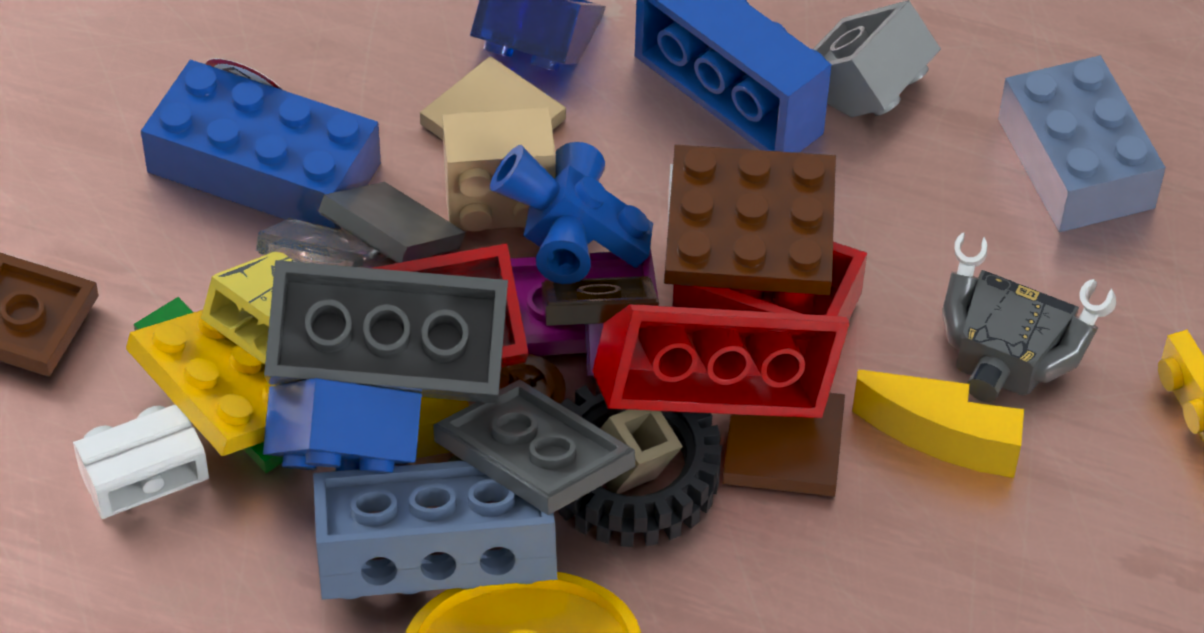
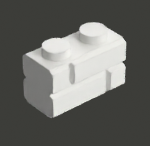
M176 404L167 408L163 406L147 408L139 414L137 419L113 428L106 425L96 427L90 430L83 439L73 442L80 474L89 494H91L101 519L209 479L203 445L194 427H192L191 421Z

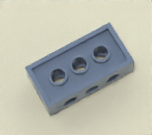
M465 461L394 466L393 473L359 471V469L313 473L316 546L322 600L337 598L356 599L372 595L415 594L420 591L473 589L488 585L531 584L537 581L558 580L554 513L550 515L545 514ZM496 501L497 503H485V502ZM430 506H439L438 508H427ZM372 511H381L379 513H368ZM494 547H503L499 550H488ZM435 552H444L441 555H429ZM376 557H384V558H385V559H382V560H371L372 558H376Z

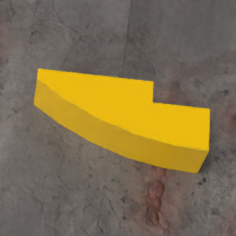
M858 369L852 411L872 426L908 447L939 460L978 472L1010 478L1015 476L1022 443L1024 409L968 402L970 384Z

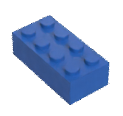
M636 0L634 56L756 148L766 151L800 153L824 134L832 64L821 53L810 49L789 34L781 24L771 21L749 5L746 0Z
M191 59L141 129L147 173L336 237L341 227L322 216L318 211L324 195L368 185L381 164L378 121Z

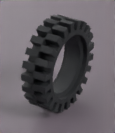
M597 381L596 395H593L588 387L584 385L575 390V403L568 398L561 403L562 406L598 428H601L609 417L628 410L608 409ZM661 411L683 446L681 452L685 461L680 475L669 486L642 496H626L610 492L600 486L559 509V514L565 521L575 515V529L586 535L593 524L596 525V540L603 543H609L612 531L621 532V546L633 547L634 533L643 532L646 546L658 544L660 529H664L669 540L681 536L682 521L692 529L700 522V510L705 513L709 511L713 504V494H717L719 486L722 445H720L718 425L712 426L713 415L711 413Z

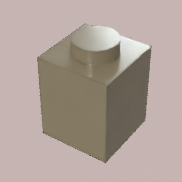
M628 409L609 417L600 428L635 450V467L605 483V486L610 492L620 494L654 480L681 450L682 444L661 411Z

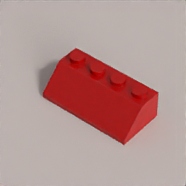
M630 304L604 323L592 372L608 409L822 418L850 322L847 317Z

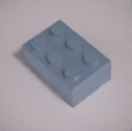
M1101 55L1005 78L998 120L1058 232L1156 208L1166 167Z

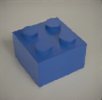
M318 378L269 386L263 455L283 457L282 467L291 469L317 470V466L335 467V471L359 469V471L393 473L394 465L416 463L422 393Z

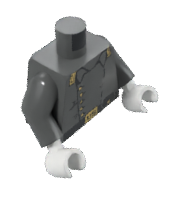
M965 232L961 233L957 237L954 247L959 266L957 272H951L942 308V316L948 343L959 350L956 367L961 372L971 375L967 383L970 384L969 393L974 398L983 402L995 401L1002 388L1019 395H1027L1033 391L1039 382L1048 383L1076 369L1098 330V327L1094 325L1097 318L1105 317L1115 309L1116 296L1113 290L1109 291L1106 300L1102 304L1092 305L1089 303V299L1097 287V282L1095 279L1087 281L1080 290V300L1084 309L1080 317H1078L1079 307L985 270L980 272L978 278L973 276L975 267L982 264L987 257V242L983 237L980 253L974 257H967L960 250L965 237Z

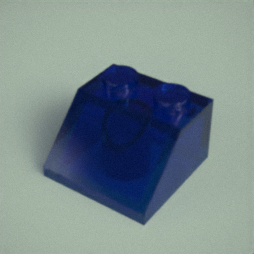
M479 0L470 36L485 40L483 49L489 52L512 57L514 49L532 54L531 64L560 71L561 63L578 64L604 15L606 6L587 0Z

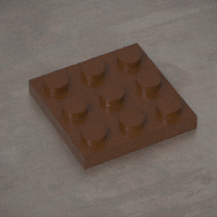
M675 144L664 284L830 295L833 262L836 155Z

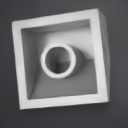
M909 0L844 17L813 48L832 64L827 104L850 117L869 113L880 116L892 110L901 101L899 94L908 85L918 81L928 72L927 64L941 50Z

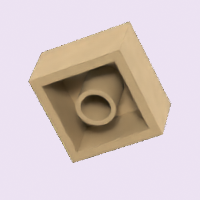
M550 107L442 114L445 188L449 222L463 231L473 232L485 229L525 227L529 206L491 191L490 183L501 161L518 145H523L554 179L556 178V154Z

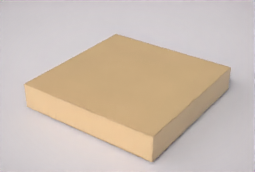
M490 56L420 112V124L443 140L442 114L550 107L552 130H554L566 120V107Z

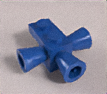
M570 142L559 147L555 152V179L523 145L514 147L504 157L491 179L490 190L529 206L524 237L540 247L536 255V266L545 278L559 284H571L582 280L590 271L591 260L588 244L593 240L634 268H637L649 257L653 222L647 219L640 209L625 204L605 190L599 182L605 169V160L597 148L584 142Z

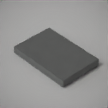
M520 379L499 390L497 404L475 402L433 425L434 441L547 515L554 513L635 467V450Z

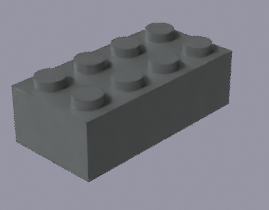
M275 260L264 372L267 384L280 385L318 378L422 393L424 398L497 404L508 280Z

